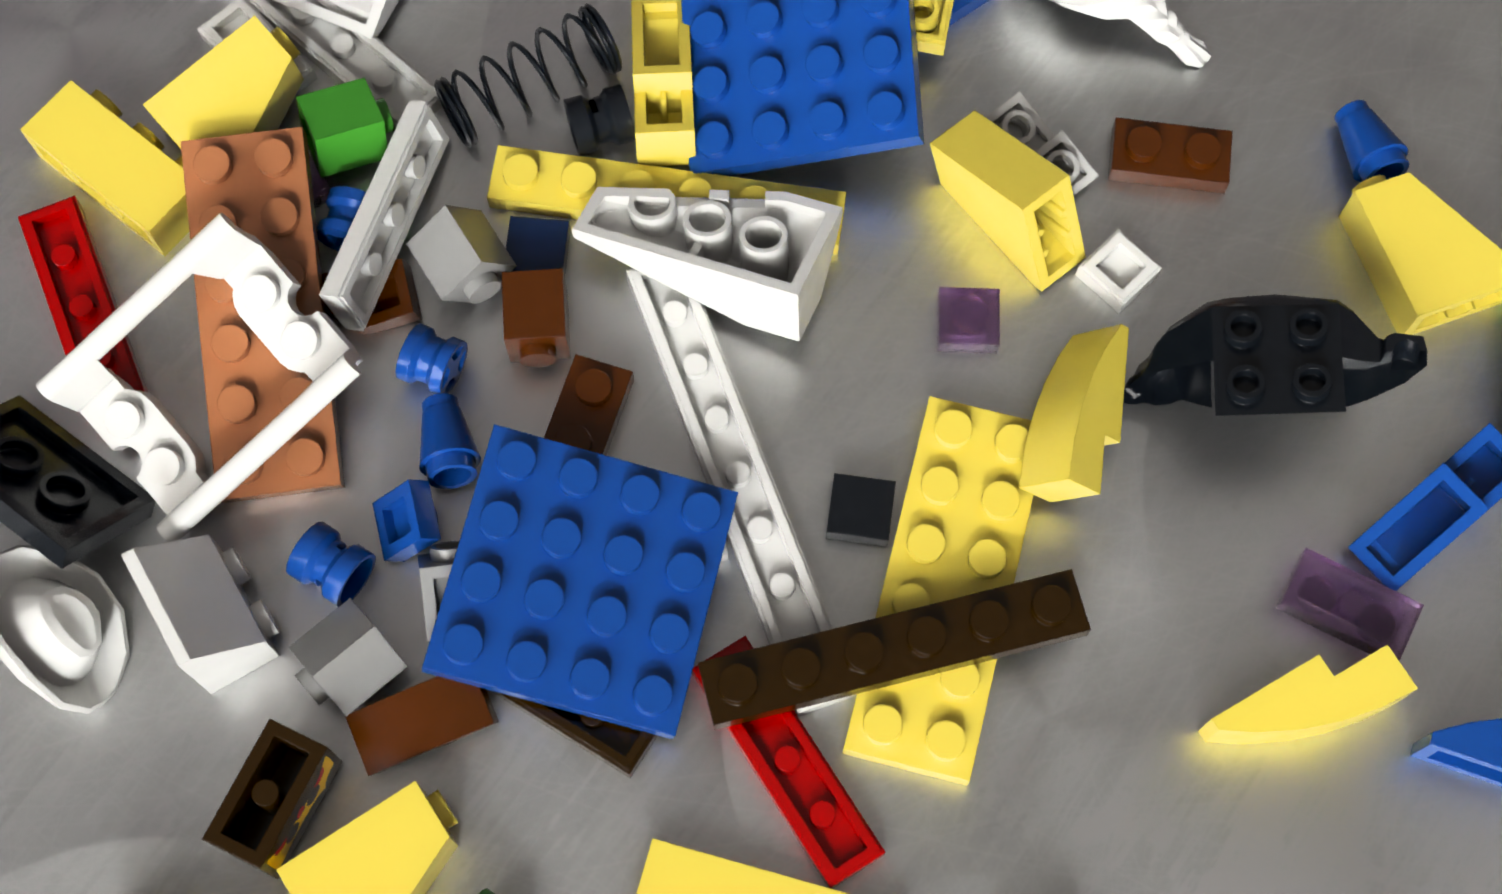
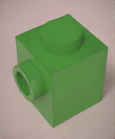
M365 77L296 96L300 125L307 133L308 150L321 178L381 161L387 148L386 134L394 132V125L385 99H374Z

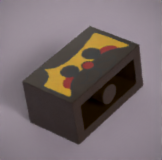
M269 719L202 840L279 879L280 876L276 869L287 863L343 761L328 747Z

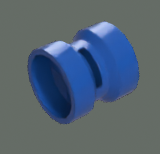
M322 521L312 525L296 543L289 556L286 572L303 585L311 583L317 586L321 585L322 596L339 607L349 598L353 600L363 589L374 569L376 556L359 544L347 546L341 541L340 533Z

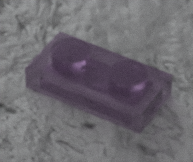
M1305 548L1299 555L1276 609L1368 654H1372L1388 644L1397 659L1400 660L1424 604Z

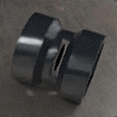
M620 84L603 88L600 95L593 97V99L588 100L578 95L563 100L568 124L579 156L597 152L602 143L613 142L617 145L636 141L630 109Z

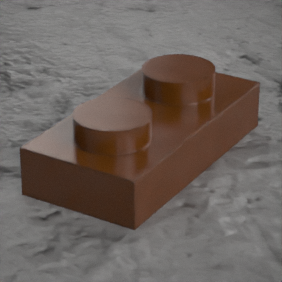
M1116 117L1111 133L1108 180L1224 194L1230 180L1233 131Z
M575 354L544 438L607 456L634 382L633 371Z

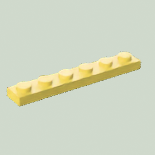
M502 145L497 146L487 194L489 208L578 220L597 187L668 188L675 197L709 198V190H729L730 198L765 199V191H786L843 207V215L846 202V192L710 173H693V171ZM843 215L837 239L835 242L833 255H838Z

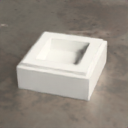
M1118 229L1078 266L1075 275L1120 314L1160 275L1163 267Z

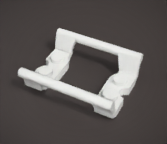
M219 213L36 383L39 392L48 400L80 412L112 450L123 451L128 447H132L139 453L142 467L136 479L167 514L157 525L158 532L167 542L180 540L362 374L357 366L363 360L347 337L326 313L317 311L312 315H303L296 306L297 291L302 285L276 255L256 236L236 226L223 213ZM192 274L225 279L233 288V302L238 314L276 359L289 370L307 374L313 381L290 405L210 478L205 473V459L200 448L164 405L152 394L134 390L131 385L99 361Z

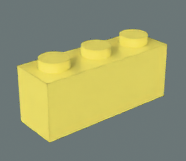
M70 80L20 129L40 158L163 256H166L189 233L182 156H179L175 161L162 152L164 149L163 143L147 127L139 122L133 128L120 119L122 112L106 95L97 89L89 95Z

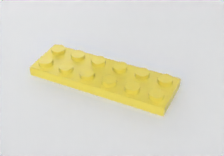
M929 396L875 618L1014 584L1034 496L1019 488L1024 449L1031 420ZM997 659L857 694L842 754L967 786L971 779Z

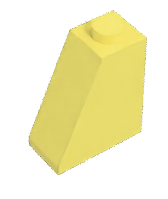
M254 15L146 101L143 106L180 150V141L278 130L304 80L294 62V59L300 55V52L278 26L269 32Z
M976 110L930 143L942 187L1032 285L1041 292L1086 258L1069 174Z
M1410 172L1390 179H1386L1384 175L1373 176L1362 181L1352 189V196L1338 217L1396 333L1413 335L1502 304V249Z
M414 781L276 870L290 894H426L458 847L448 829L459 822L439 790L427 795L423 788Z

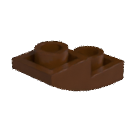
M439 676L354 711L347 717L345 716L368 776L381 773L421 754L446 746L499 722L486 689Z

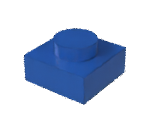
M408 479L372 503L384 561L405 562L441 539L438 515L434 508L429 481Z

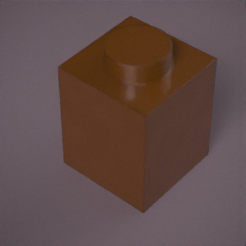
M563 268L502 272L504 342L510 362H520L524 366L538 368L553 365L557 359H571L568 291Z

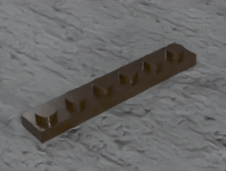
M1070 569L699 662L698 667L714 730L1084 637L1088 635L1091 628L1073 571Z

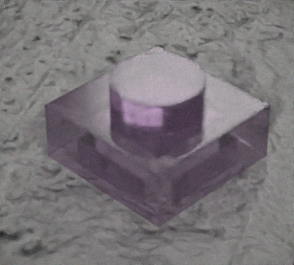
M939 287L937 296V352L997 354L1000 346V289Z

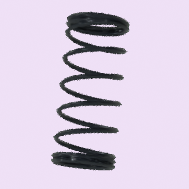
M586 3L584 7L581 6L578 11L579 17L569 13L564 15L562 32L565 46L551 31L542 27L536 29L534 42L539 63L525 47L511 41L507 47V59L512 79L494 59L483 55L479 61V71L486 97L473 80L459 70L455 69L452 72L451 84L442 76L440 80H435L434 87L439 101L457 135L467 147L471 148L473 145H477L478 136L461 101L456 81L457 75L464 79L476 93L499 130L504 131L505 129L489 89L484 68L485 61H488L500 73L516 95L527 116L532 117L533 113L523 93L514 66L513 47L518 48L532 63L551 92L555 102L559 103L560 97L549 76L541 51L539 37L542 32L561 50L575 71L581 86L587 89V81L577 64L568 36L567 20L570 18L583 29L593 53L603 68L613 75L621 71L622 60L615 40L605 21L592 5ZM595 29L597 30V32H598V34H599V36H600V38H601V40H602V42H603V44H604V46H605V49L603 48V46H602V44H601V42H600V40H599V38H598V36H597V34H596Z

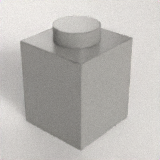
M445 205L406 243L443 301L472 304L482 303L493 297L500 290L502 272H511L517 266L481 210Z
M351 598L289 647L304 666L295 677L318 705H321L330 697L346 717L407 668V665Z

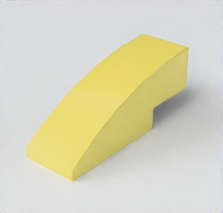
M631 0L637 164L651 166L689 165V158L696 156L690 26L682 22L681 0Z
M1119 324L1073 335L1059 354L1043 385L1032 416L1024 449L1019 488L1050 503L1101 494L1104 446L1120 443L1128 327Z
M1388 644L1335 676L1322 657L1317 655L1213 717L1198 732L1205 742L1257 744L1291 741L1325 734L1362 721L1401 701L1417 690L1418 687Z

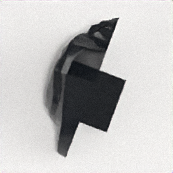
M1277 294L1226 298L1205 303L1169 327L1162 338L1156 343L1148 358L1137 367L1135 374L1128 379L1124 388L1123 403L1133 405L1149 403L1156 406L1185 400L1212 408L1211 361H1213L1215 416L1346 412V407L1366 401L1402 385L1427 366V347L1423 336L1393 333L1386 336L1385 339L1378 338L1353 310L1338 300Z

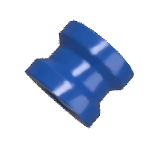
M336 186L330 189L325 202L329 209L326 218L321 219L317 225L318 240L322 244L339 252L366 194L365 191L348 186Z
M419 323L410 331L401 348L396 364V377L410 384L416 381L427 384L429 391L434 394H449L463 370L467 357V342L456 337L446 340L436 335L433 328Z

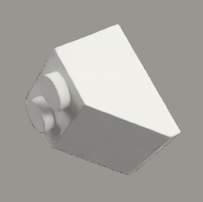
M208 534L136 547L121 554L178 666L209 693L217 692L280 656L270 637L280 631L264 602L260 599L252 604L242 584L251 580V577L234 547L223 551Z

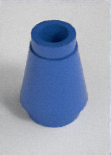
M1356 100L1338 110L1334 120L1338 125V131L1349 166L1356 181L1362 182L1377 175H1384L1386 179H1390L1407 172L1409 168V162L1406 158L1408 155L1407 146L1368 106L1366 101Z
M448 393L427 397L422 402L419 469L422 474L427 476L432 487L438 489L463 487L474 481L477 477V467L481 463V456L463 412L459 407L458 398Z

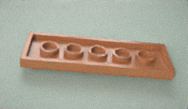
M303 127L180 141L190 240L219 213H223L236 226L256 236L276 255L302 285L297 291L296 306L303 315H312L317 311L326 313L325 302L319 296L323 287L307 133ZM194 274L213 472L215 473L290 405L313 381L307 374L289 370L276 359L238 314L233 302V288L225 279ZM335 398L221 503L345 488Z

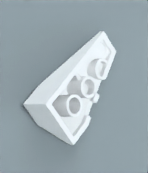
M597 187L572 228L574 238L742 325L800 341L822 297L843 215V207L786 191H765V199L730 198L729 190H709V198L675 197L668 188Z

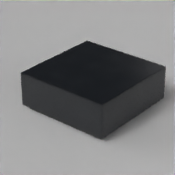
M834 473L826 538L887 546L896 481Z

